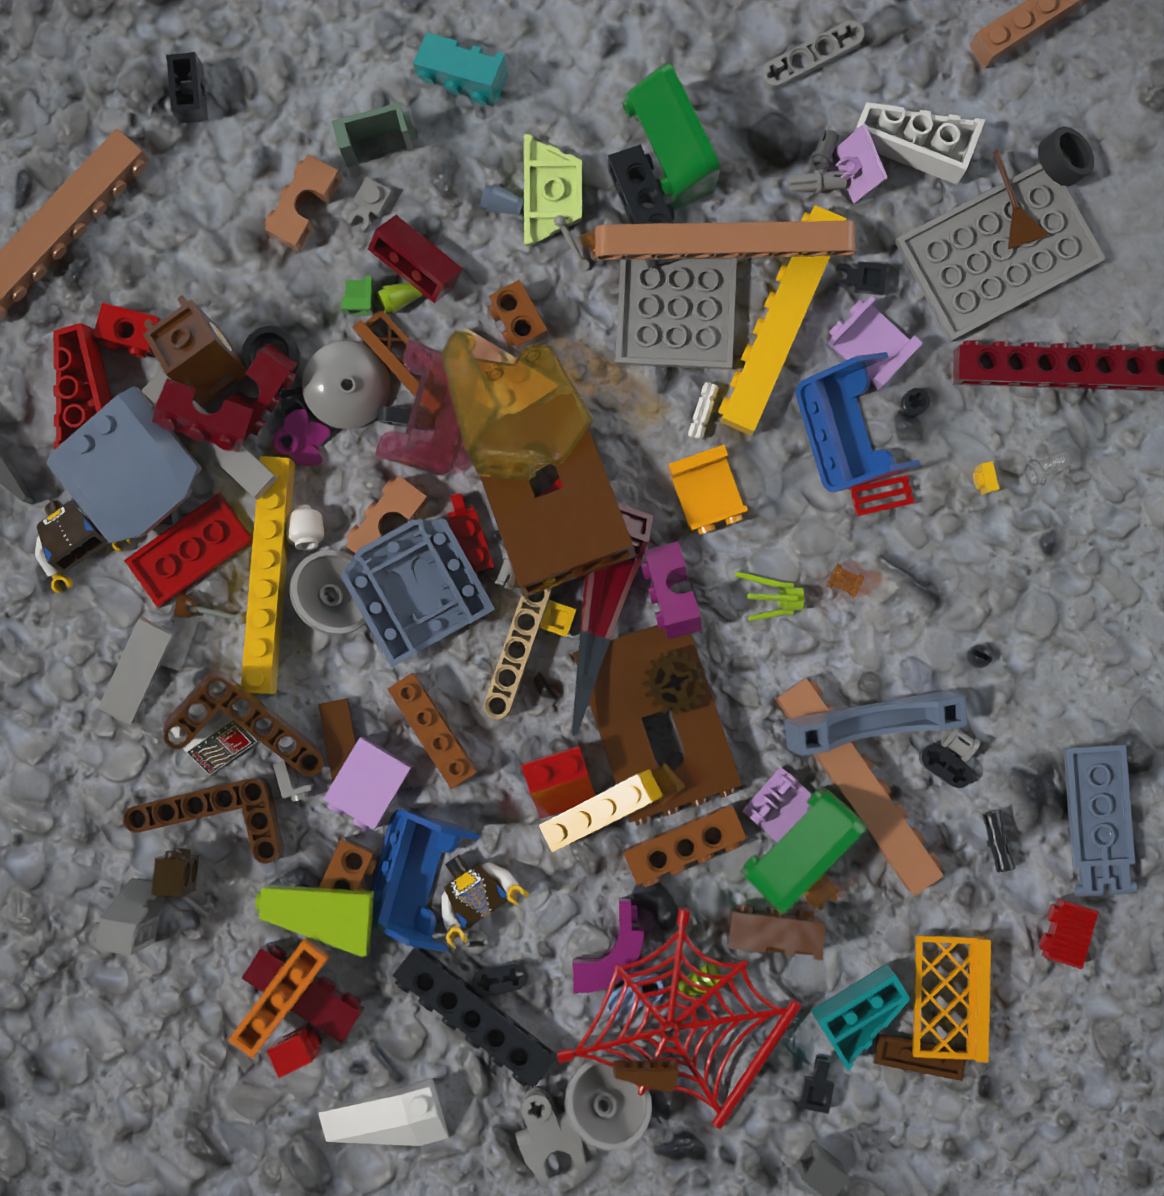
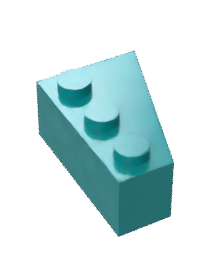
M884 964L810 1011L847 1071H849L854 1066L853 1062L864 1049L867 1050L872 1045L873 1038L883 1027L886 1028L910 998L896 974L887 964Z

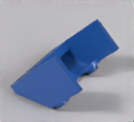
M887 352L855 356L802 380L797 386L796 397L821 482L829 492L847 490L921 466L920 460L896 464L893 455L885 449L872 451L856 397L864 394L869 388L870 377L867 367L889 358Z
M403 809L394 811L388 824L369 890L374 892L372 927L407 946L447 952L448 945L432 937L437 921L433 911L426 908L441 853H452L461 842V837L479 840L480 834L459 825Z

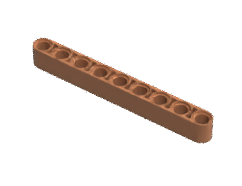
M853 221L609 224L595 227L596 259L847 256L857 252L856 223Z

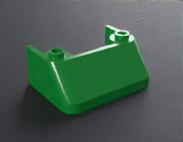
M667 63L658 67L626 92L622 105L628 118L633 117L635 121L640 122L663 169L664 178L660 180L662 189L666 196H672L671 206L673 211H676L715 192L720 165L716 153L671 63Z
M821 787L806 801L809 804L807 812L766 854H762L760 857L754 854L740 870L741 874L781 914L786 912L867 828V825L826 788Z

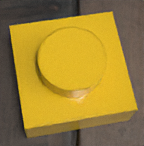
M993 461L981 463L975 467L976 472L973 473V481L976 489H980L981 495L991 494L1000 490Z
M548 600L539 628L568 637L577 609Z

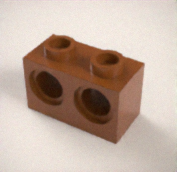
M520 279L489 295L491 305L487 308L495 323L500 320L505 330L501 334L509 348L514 345L517 352H520L548 337V330ZM512 299L516 301V308L512 311L502 309L501 306L505 300ZM521 324H526L531 328L530 333L526 336L517 335L515 330Z
M345 837L340 839L319 888L336 889L337 882L344 880L350 885V890L365 891L366 888L362 884L366 875L371 877L376 868L378 860H375L374 857L377 851ZM350 853H358L362 857L363 862L360 868H354L349 864L348 857Z

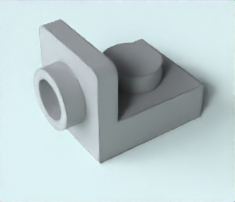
M286 761L273 764L282 798L291 796L292 802L309 797L308 791L315 789L314 783L297 788L296 782H299L298 771Z

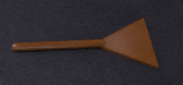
M994 150V157L1013 206L1007 250L1049 236L1043 228L1019 207L1001 155L998 150Z

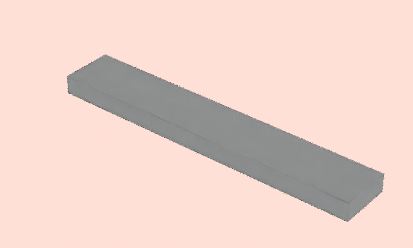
M162 370L141 390L155 405L166 378L170 379ZM193 400V405L196 408V410L203 414H208L199 404H197ZM194 440L256 500H259L278 479L243 445L238 453L222 450L217 445L204 440Z

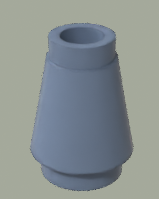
M494 183L493 186L486 184L479 207L486 208V212L515 214L519 216L524 199Z

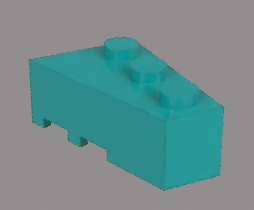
M426 32L413 62L418 78L428 84L439 83L452 94L460 95V93L468 95L472 101L479 105L486 106L489 104L495 107L508 77L505 54L497 52L495 57L482 54L483 49L481 47L473 45L472 49L468 50L458 46L459 42L457 40Z

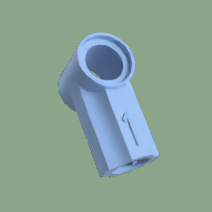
M652 972L639 976L633 981L640 982L657 977L658 975ZM662 981L656 982L658 985L656 991L663 989ZM623 985L614 989L609 998L607 1006L611 1014L618 1002ZM629 986L615 1019L631 1012L636 994ZM663 994L647 998L650 1000L651 1003L657 1002ZM639 1000L637 1009L644 1006L641 1000Z

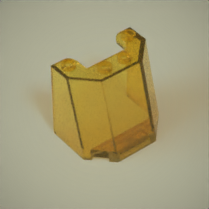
M454 330L443 348L441 356L464 445L477 475L527 481L536 476L535 471L549 464L557 466L564 463L592 423L593 416L550 345L530 344L522 350L514 364L474 358L472 354L476 346L474 336L469 332Z

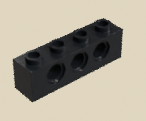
M641 144L608 155L609 174L630 224H673V220H675L673 208L670 203H665L662 196L664 191L660 184V178L655 179L652 172L654 170L652 158L649 153H644ZM634 178L642 179L643 182L635 183L631 180ZM650 203L653 205V207L645 208L642 206V204ZM648 259L645 261L650 269L676 259Z

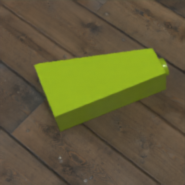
M265 885L261 888V892H257L255 910L259 911V919L358 956L366 957L370 952L373 891Z

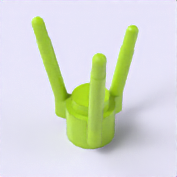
M735 572L736 577L783 589L778 590V594H748V599L777 601L778 607H783V609L750 615L748 617L749 621L781 615H793L794 610H803V588L794 587V583H783L748 573Z

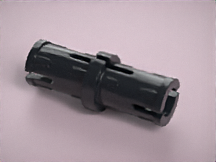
M1001 810L981 814L988 840H986L987 847L991 848L996 872L1014 870L1016 867L1009 846L1011 839L1006 834Z

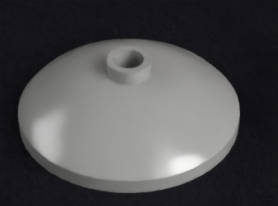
M339 341L322 347L310 358L303 373L302 390L309 409L318 419L336 428L353 429L373 421L379 414V407L386 405L390 393V378L384 362L372 349L357 342ZM344 379L351 380L353 384L352 388L348 391L341 387V382Z
M322 550L307 556L295 569L290 581V598L299 617L313 629L330 635H344L358 630L366 623L340 577L354 556L338 550ZM324 596L331 597L332 603L327 602Z
M600 1057L610 1062L621 1060L613 1057ZM590 1060L577 1069L568 1083L565 1094V1108L569 1123L575 1133L585 1143L594 1148L605 1151L626 1148L643 1135L649 1124L652 1110L649 1089L645 1091L643 1096H639V1088L634 1083L615 1079L612 1067L595 1060ZM599 1102H602L604 1104V1112H601L598 1109Z

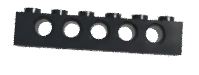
M414 947L392 975L396 979L395 984L406 993L413 992L420 998L418 1002L428 1011H437L443 1016L441 1020L446 1026L452 1030L458 1028L466 1035L465 1040L476 1049L482 1047L490 1054L488 1058L498 1067L506 1066L513 1072L512 1077L522 1086L526 1087L528 1084L534 1089L556 1060L557 1053L485 996L477 994L470 984L426 949ZM422 973L430 974L434 979V985L431 987L422 986L419 982V975ZM445 992L454 993L457 997V1003L452 1006L446 1005L442 1000V994ZM476 1011L479 1013L481 1021L477 1024H471L466 1020L465 1013ZM493 1029H498L503 1032L505 1039L499 1043L490 1040L488 1033ZM516 1048H522L528 1053V1058L524 1061H517L513 1058L512 1051Z

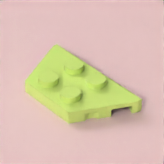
M524 134V246L530 247L562 231L554 223L556 216H564L567 228L582 221V160L573 155L564 154L550 144L547 146L533 139V136L529 134Z

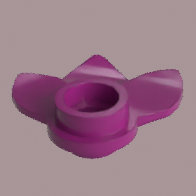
M305 409L295 410L286 416L283 428H280L274 434L272 440L273 447L283 456H292L299 465L315 466L323 462L317 447L326 440L330 429L319 422H308V415ZM283 437H291L293 444L286 446L283 443Z

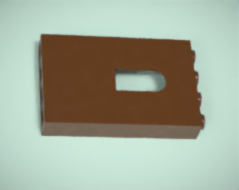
M575 393L558 396L554 401L543 405H533L524 412L503 416L499 421L488 425H478L465 433L523 597L636 557L633 542ZM533 443H541L549 449L563 486L560 490L535 498L521 460L523 450Z
M658 625L610 640L589 700L616 785L650 769L663 797L627 814L629 823L635 821L636 826L652 821V815L663 812L664 816L680 812V806L690 802L692 807L709 802L708 796L719 793L720 798L737 793L736 787L742 785L708 683L701 684L700 688L706 691V695H697L696 698L700 704L697 706L691 702L689 704L690 712L687 713L683 707H680L679 714L674 715L673 708L669 707L684 751L683 763L675 770H664L656 763L641 718L662 711L663 705L659 704L653 707L652 703L655 698L653 696L645 697V694L650 691V687L643 686L642 682L649 681L650 676H647L644 671H652L654 667L650 661L653 659L659 663L661 661L660 653L663 652L669 658L672 650H676L677 657H681L684 651L688 652L687 660L691 661L697 658L698 661L695 667L697 669L702 668L691 633L667 639L665 629L659 630ZM579 651L573 652L576 664H578ZM672 662L676 670L681 672L690 670L682 663ZM662 667L656 674L655 686L662 683L665 675ZM704 672L700 674V678L707 679ZM671 674L670 681L662 689L674 687L678 691L680 690L679 684L684 679H687L688 676L676 678L674 674ZM695 679L688 682L685 690L688 697L694 690ZM667 692L660 695L661 698L668 702L678 703L675 695Z

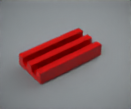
M908 475L850 488L856 517L914 504ZM902 483L903 488L858 498L857 493ZM902 494L905 495L904 500L865 509L860 507V504Z

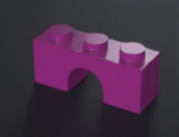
M679 542L644 550L646 561L641 562L644 578L651 579L652 586L648 587L651 603H657L659 611L655 612L659 630L665 629L667 639L702 631L701 616L693 591L677 594L669 590L674 584L687 581L686 566Z

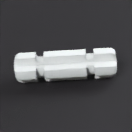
M708 382L704 383L701 391L702 397L699 398L692 419L694 423H691L688 436L700 440L704 437L705 425L708 424L714 405L713 399H716L719 390L717 385Z

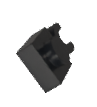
M858 261L857 268L853 269L849 264L840 263L836 266V271L845 272L847 278L844 280L836 279L834 285L843 288L849 284H855L854 293L883 296L885 293L888 264Z

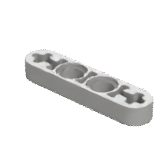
M854 20L846 21L769 61L762 70V84L769 90L781 89L854 51L860 46L864 38L863 26ZM847 30L851 34L856 33L854 41L851 38H847L841 42V49L839 48L838 41L845 37ZM822 42H827L832 46L833 52L827 56L822 55L818 52L817 46ZM798 55L804 56L807 59L808 65L805 68L798 69L792 64V59ZM785 62L787 70L780 74L779 80L776 81L774 77L769 79L770 70H773L775 73L782 71Z

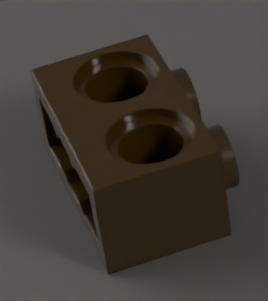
M173 848V851H165V855L156 857L151 895L183 897L196 891L199 855L190 854L191 849Z

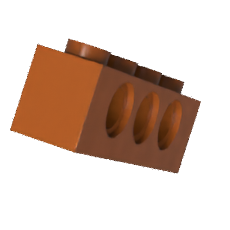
M416 673L407 675L387 688L450 789L479 772Z
M728 804L627 847L622 851L636 885L643 883L644 887H648L661 881L660 875L670 872L672 876L688 869L686 865L688 863L698 860V863L701 864L715 858L714 852L725 848L726 852L741 847V841L746 839V835L733 805ZM710 827H716L720 830V838L715 843H709L704 838L705 831ZM682 839H689L693 842V850L689 854L683 855L677 851V844ZM655 851H662L666 854V861L661 866H654L649 861L650 855Z

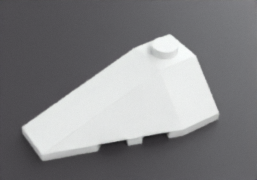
M433 1079L318 1112L326 1142L422 1146L449 1138Z

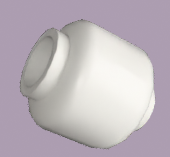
M309 505L296 506L294 511L288 513L286 517L287 542L295 546L297 550L305 551L317 548L318 543L324 539L322 514L315 509H311Z

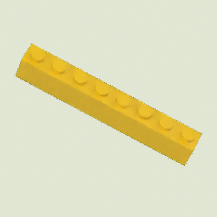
M814 205L811 214L805 212L801 222L846 221L847 218ZM830 256L791 257L788 266L782 264L775 281L780 282L777 292L770 291L764 305L765 308L769 309L765 319L758 318L752 332L757 335L754 345L747 344L741 360L746 362L742 372L735 371L729 385L734 388V391L730 398L724 397L718 413L723 415L720 423L750 436L753 435Z
M260 456L259 461L278 479L259 500H256L241 686L250 693L276 694L289 542H287L286 517L288 513L292 512L296 463L290 458Z

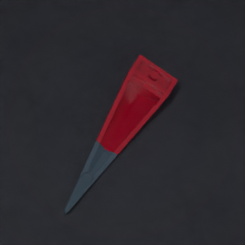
M619 503L618 506L633 542L636 557L585 575L572 736L577 735L580 731L610 639L650 539L654 515Z

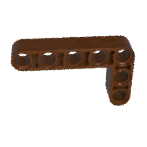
M219 670L206 674L163 724L165 744L172 749L179 750L185 748L220 709L301 774L315 776L321 772L324 765L320 749L312 741L229 675ZM221 681L225 684L224 690L216 693L209 689L213 682ZM238 700H245L249 703L247 708L242 711H237L232 707ZM195 704H201L206 708L200 715L191 714L189 709ZM267 718L271 720L270 726L265 729L256 727V723L260 719ZM175 727H181L186 731L184 735L178 738L172 737L169 734V731ZM283 737L294 738L290 746L283 747L279 745V741ZM306 755L316 756V760L312 764L301 762Z
M261 777L136 805L128 808L123 816L125 828L133 833H139L242 808L254 859L259 863L268 864L279 859L284 851L271 786L268 781ZM252 783L258 784L261 788V796L258 799L252 798L249 794V788ZM224 790L229 791L233 797L232 803L229 806L224 805L220 800L221 793ZM195 797H199L204 803L203 810L200 813L192 808V801ZM166 804L172 805L175 810L174 817L171 820L166 818L163 813ZM138 810L142 811L146 817L143 826L138 825L135 821V814ZM259 812L264 813L268 818V824L265 828L259 827L255 822V817ZM265 841L270 842L274 846L272 857L265 856L262 852V844Z

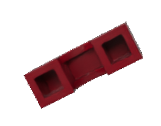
M269 344L259 351L245 373L257 382L260 389L259 398L247 397L240 391H237L229 398L231 402L254 409L244 440L252 434L257 436L266 424V421L262 418L267 411L272 413L281 401V398L277 395L282 388L287 390L297 376L292 372L298 364Z
M166 378L154 408L152 422L158 424L163 429L176 430L187 434L194 440H204L217 445L222 450L239 453L254 409L225 399L222 408L217 413L203 414L196 410L193 405L195 388Z

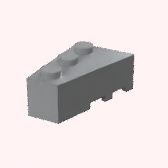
M134 878L129 880L101 916L99 922L97 921L94 925L92 939L96 940L95 950L131 956L155 943L163 896L151 895V881Z

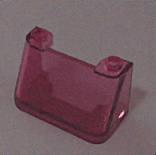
M408 340L403 361L409 371L422 375L406 432L389 431L382 435L375 456L430 474L445 476L452 472L455 467L480 382V373L476 366L427 345Z

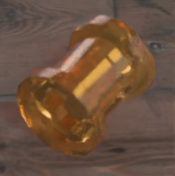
M837 563L828 579L826 587L840 589L848 593L850 598L854 599L861 587L864 575L861 573L856 575L843 569L841 564Z

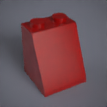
M580 745L521 764L530 796L541 819L568 811L596 796Z

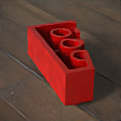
M83 323L53 331L54 369L56 370V385H53V394L56 397V414H54L56 441H54V450L112 400L99 341L93 336L95 328Z

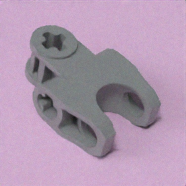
M534 1087V1089L531 1088L526 1091L523 1096L521 1111L527 1128L515 1132L524 1161L532 1170L540 1185L545 1186L550 1183L549 1170L545 1160L552 1152L564 1151L568 1153L579 1171L587 1168L582 1139L571 1127L566 1112L557 1113L552 1098L545 1089ZM536 1101L538 1105H542V1109L537 1111L536 1107H532V1102Z

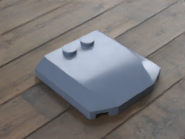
M134 386L114 397L50 454L46 462L109 543H117L148 534L189 498L197 473H200L202 468L172 430L163 429L158 424L152 422L154 407L141 390Z
M446 519L411 520L361 547L340 576L391 667L495 610Z

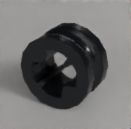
M921 388L909 390L901 400L903 411L911 416L922 414L930 405L928 393ZM917 395L921 398L919 402H923V405L914 409L910 406L912 402H909V398H914Z

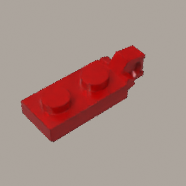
M461 493L451 495L450 498L454 511L448 513L451 530L475 574L494 568L477 511H475L473 505L466 507Z

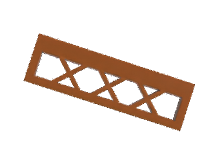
M379 309L365 323L360 319L352 327L365 344L381 358L387 368L434 417L459 395L453 386L382 309ZM381 318L388 325V337H377L370 330ZM392 331H394V333L399 338H392ZM382 342H388L387 347ZM392 343H405L408 347L407 359L396 358L391 353ZM412 352L416 355L418 359H411ZM401 363H407V369ZM411 364H424L427 367V380L415 379L411 375ZM431 373H432L438 380H431ZM421 384H426V390L421 386ZM430 385H443L449 391V394L437 403L430 395Z

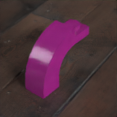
M619 898V935L612 949L606 954L595 958H573V993H591L609 988L616 964L622 966L637 961L642 949L644 930L643 927H632V923H637V905H631V898ZM632 968L626 969L624 971L628 974ZM618 975L616 983L622 980L620 975Z

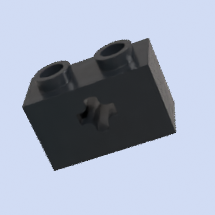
M195 52L166 55L172 114L180 124L208 121L204 68Z

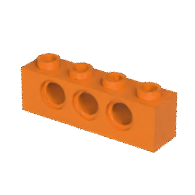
M306 937L228 1041L253 1059L332 953L314 939Z

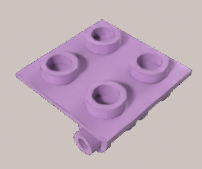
M779 767L744 807L742 812L778 842L807 812L809 804L806 801L812 794L791 774L787 773L782 767Z

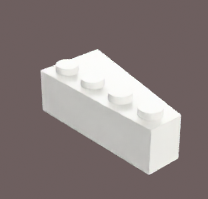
M866 102L854 132L861 125L866 124L879 155L957 185L967 170L986 119L975 118L974 120L961 119L959 115L949 114L946 117L932 115L931 111L920 110L919 112L905 111L904 107Z

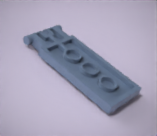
M1126 745L1063 748L1072 867L1079 868L1080 885L1074 886L1075 896H1103V884H1107L1109 895L1136 894L1137 884L1136 882H1131L1129 866L1130 864H1135Z

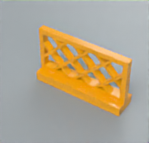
M915 935L913 1057L975 1060L976 1062H989L990 939L984 936ZM923 942L935 943L942 950L930 963L922 955ZM941 943H950L946 948L941 945ZM957 944H969L968 957L959 964L949 952ZM947 955L957 967L943 978L934 966ZM922 960H923L924 963L927 965L923 970H922ZM967 964H968V973H967V971L964 969V967H965ZM929 970H932L941 982L928 993L922 986V977ZM961 971L968 978V986L958 994L948 982ZM946 985L956 997L943 1009L933 996ZM921 991H923L926 995L922 1000ZM966 995H967V1003H966V1001L963 999ZM931 1000L941 1012L927 1023L921 1016V1008ZM961 1001L967 1008V1017L957 1024L948 1012ZM946 1016L955 1028L942 1039L932 1027L942 1017ZM921 1021H922V1022L924 1023V1025H925V1027H924L922 1030H921ZM966 1024H967V1034H966V1033L964 1032V1030L962 1029ZM930 1030L940 1042L932 1050H920V1038ZM959 1031L966 1038V1052L953 1051L947 1044ZM943 1046H945L949 1051H939V1050H940Z

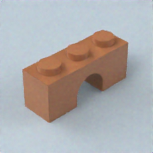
M307 154L304 161L300 160L294 170L295 177L290 185H286L279 196L280 203L276 210L269 212L265 220V230L268 235L298 253L301 252L314 230L310 221L300 216L301 205L310 198H318L329 203L342 181V177L337 169Z
M398 476L396 480L391 478L382 489L383 497L378 503L375 501L371 503L365 511L364 516L366 519L360 526L355 525L346 536V539L349 541L345 546L356 554L361 547L383 536L382 525L388 517L401 515L409 521L415 520L429 502V498L402 477Z

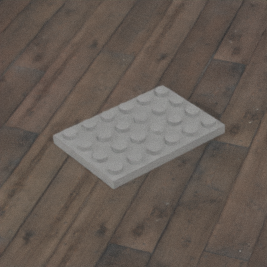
M1040 163L1009 180L1019 207L1043 228L1049 236L1007 250L1013 206L1003 182L895 240L898 249L949 342L960 338L1106 260L1067 187L1054 182L1045 173Z

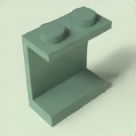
M400 103L332 120L338 148L347 167L358 165L354 142L401 130L408 151L414 150L412 140L417 139L409 111L403 112Z

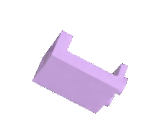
M360 737L323 800L329 803L327 807L341 816L345 812L354 818L353 823L366 831L369 828L374 830L378 828L380 820L405 778L409 776L413 766L367 738Z

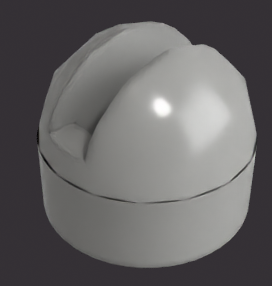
M476 929L467 935L468 942L465 945L469 952L481 954L486 951L490 940L485 931ZM484 940V945L470 946L469 941Z

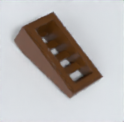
M613 1060L612 1064L615 1079L667 1093H673L679 1073L677 1063L673 1060Z

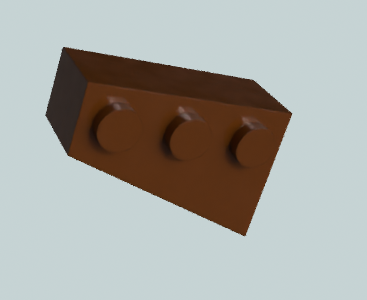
M737 904V909L730 908L727 945L732 949L767 953V951L785 953V956L795 957L796 954L814 955L813 959L823 960L826 923L819 916H814V911L796 909V914H781L775 907H767V911H756L753 905Z

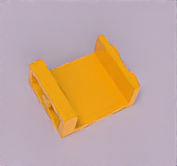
M724 444L668 464V470L691 533L698 531L699 535L716 530L715 524L724 521L726 525L737 523L743 520L742 515L748 511L747 506H743L726 459L728 453Z

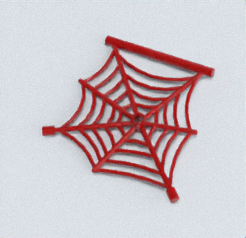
M679 908L677 917L679 930L663 946L643 959L622 966L619 964L614 966L615 971L607 993L583 1039L575 1050L568 1048L557 1051L559 1063L572 1061L574 1057L578 1056L612 1067L613 1062L587 1053L603 1050L620 1055L627 1060H637L623 1051L611 1048L627 1044L639 1051L647 1060H673L677 1064L688 1066L694 1076L680 1071L678 1076L698 1083L706 1097L683 1086L675 1085L674 1090L691 1094L712 1107L717 1114L711 1123L716 1128L722 1129L803 1005L797 1000L792 999L787 1007L780 1008L760 995L747 974L745 968L748 965L747 960H743L740 963H725L705 956L693 945L685 932L686 926L689 925L691 910ZM677 939L676 953L662 963L635 973L627 974L624 971L655 958ZM684 939L690 949L704 961L719 967L733 969L727 975H711L698 970L689 963L682 953ZM681 959L697 975L720 981L713 987L693 982L680 971ZM674 961V969L662 975L640 982H634L631 979L652 973ZM741 971L747 986L756 998L772 1009L758 1012L752 1009L739 994L732 978ZM618 975H620L625 982L607 1025L594 1045L583 1047L600 1020ZM673 975L672 984L658 991L643 993L639 986L655 983ZM679 977L690 986L707 992L700 998L684 994L678 989ZM729 983L735 997L749 1013L736 1015L726 1005L719 990ZM629 986L636 995L627 1022L618 1039L601 1043L616 1018ZM671 991L670 1000L663 1005L654 1006L647 998ZM716 994L721 1006L730 1016L718 1018L710 1008L707 1000ZM679 995L684 1000L694 1003L691 1006L683 1005L676 1000V997ZM639 1000H641L646 1006L643 1021L635 1034L624 1037L634 1018ZM703 1004L712 1019L698 1021L696 1009ZM675 1006L685 1010L676 1019H674ZM668 1008V1015L666 1017H663L658 1011ZM651 1012L659 1021V1028L642 1032ZM691 1015L693 1022L681 1023ZM781 1015L726 1101L720 1107L717 1102L719 1084L732 1052L743 1038L759 1024L772 1016ZM760 1018L748 1027L727 1051L720 1065L712 1094L708 1087L709 1067L717 1047L725 1036L741 1021ZM732 1023L722 1032L712 1046L705 1064L704 1077H702L696 1068L701 1046L707 1036L720 1024ZM711 1026L701 1036L695 1047L693 1059H691L688 1049L692 1037L699 1027ZM668 1027H673L671 1030H665ZM692 1029L686 1038L685 1046H683L678 1038L679 1031ZM662 1035L659 1043L652 1037ZM641 1039L651 1042L657 1048L654 1056H650L643 1048L633 1042ZM667 1041H673L677 1049L666 1047ZM663 1051L681 1055L684 1061L660 1057ZM635 1084L639 1088V1096H643L646 1090L652 1089Z

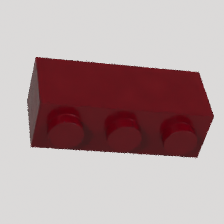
M394 215L375 230L367 249L434 304L455 287L463 270L461 266L398 215Z

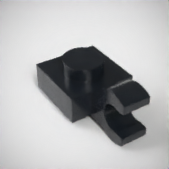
M816 1055L813 1077L804 1075L798 1103L799 1108L829 1114L835 1084L833 1081L826 1080L830 1066L828 1057Z

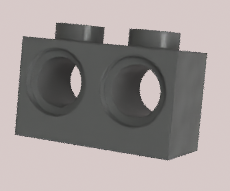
M813 1140L795 1163L802 1181L821 1196H843L849 1187L848 1181L850 1180L846 1169L840 1160Z

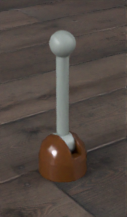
M181 593L178 595L174 610V616L190 618L196 612L235 620L238 624L246 622V615L244 613L236 615L199 607L193 597Z

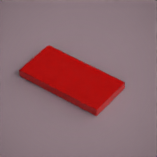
M218 493L124 561L156 607L160 608L252 543L253 537L224 496Z

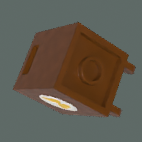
M181 295L177 298L181 307L155 326L151 320H146L144 325L148 331L143 333L165 374L173 381L195 388L193 400L203 407L244 378L247 369L226 334L192 299L187 301Z

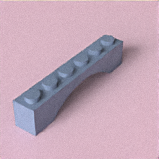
M947 690L784 719L787 749L800 756L831 751L843 744L872 736L912 731H941L967 726L965 696Z

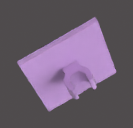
M866 124L861 125L834 149L833 156L836 166H838L839 170H845L841 178L847 179L846 187L853 204L860 201L888 178Z

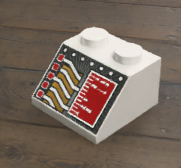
M201 705L192 711L191 714L200 715L206 708ZM219 709L195 738L183 749L208 775H212L259 741ZM181 727L171 729L176 738L181 737L186 732Z

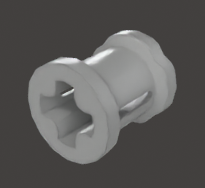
M960 727L949 729L941 740L940 745L944 748L949 747L961 756L963 762H967L978 749L980 740L977 738L973 740L959 730Z

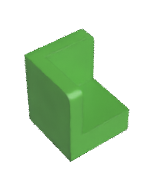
M365 275V280H347L345 282V297H341V309L344 314L373 316L375 281L372 275Z

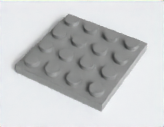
M737 258L676 259L650 269L645 260H620L615 365L731 370Z

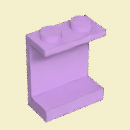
M871 295L866 302L860 299L850 309L849 313L852 316L845 323L840 320L830 330L829 333L832 337L827 344L845 361L859 355L887 352L889 358L867 367L870 384L879 390L923 343L915 335L909 340L872 305L876 299Z

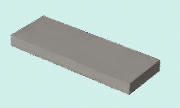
M144 617L138 619L98 709L129 725L134 723L174 636L173 632Z

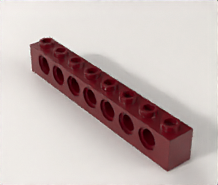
M967 340L963 341L954 350L953 385L1164 392V375L1160 374L1156 367L1157 362L1164 365V351H1156L1154 346L1138 347V350H1127L1125 345L1109 346V349H1098V345L1084 344L1080 345L1079 348H1068V344L1065 343L1051 344L1050 347H1039V343L1036 342L1022 343L1021 346H1010V343L1006 341L992 342V345H980V341ZM980 357L990 359L992 363L991 369H985L981 366ZM1013 357L1019 360L1021 364L1020 370L1011 368L1009 358ZM1040 358L1048 361L1050 365L1049 371H1044L1039 367L1038 361ZM1069 359L1078 363V372H1074L1069 368ZM1098 360L1104 361L1107 364V373L1099 370ZM1128 361L1133 362L1136 365V374H1133L1128 370Z

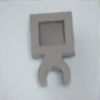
M366 177L352 201L359 208L349 214L348 224L353 226L355 220L361 218L364 220V223L360 229L366 233L371 226V215L380 218L393 194L392 190Z

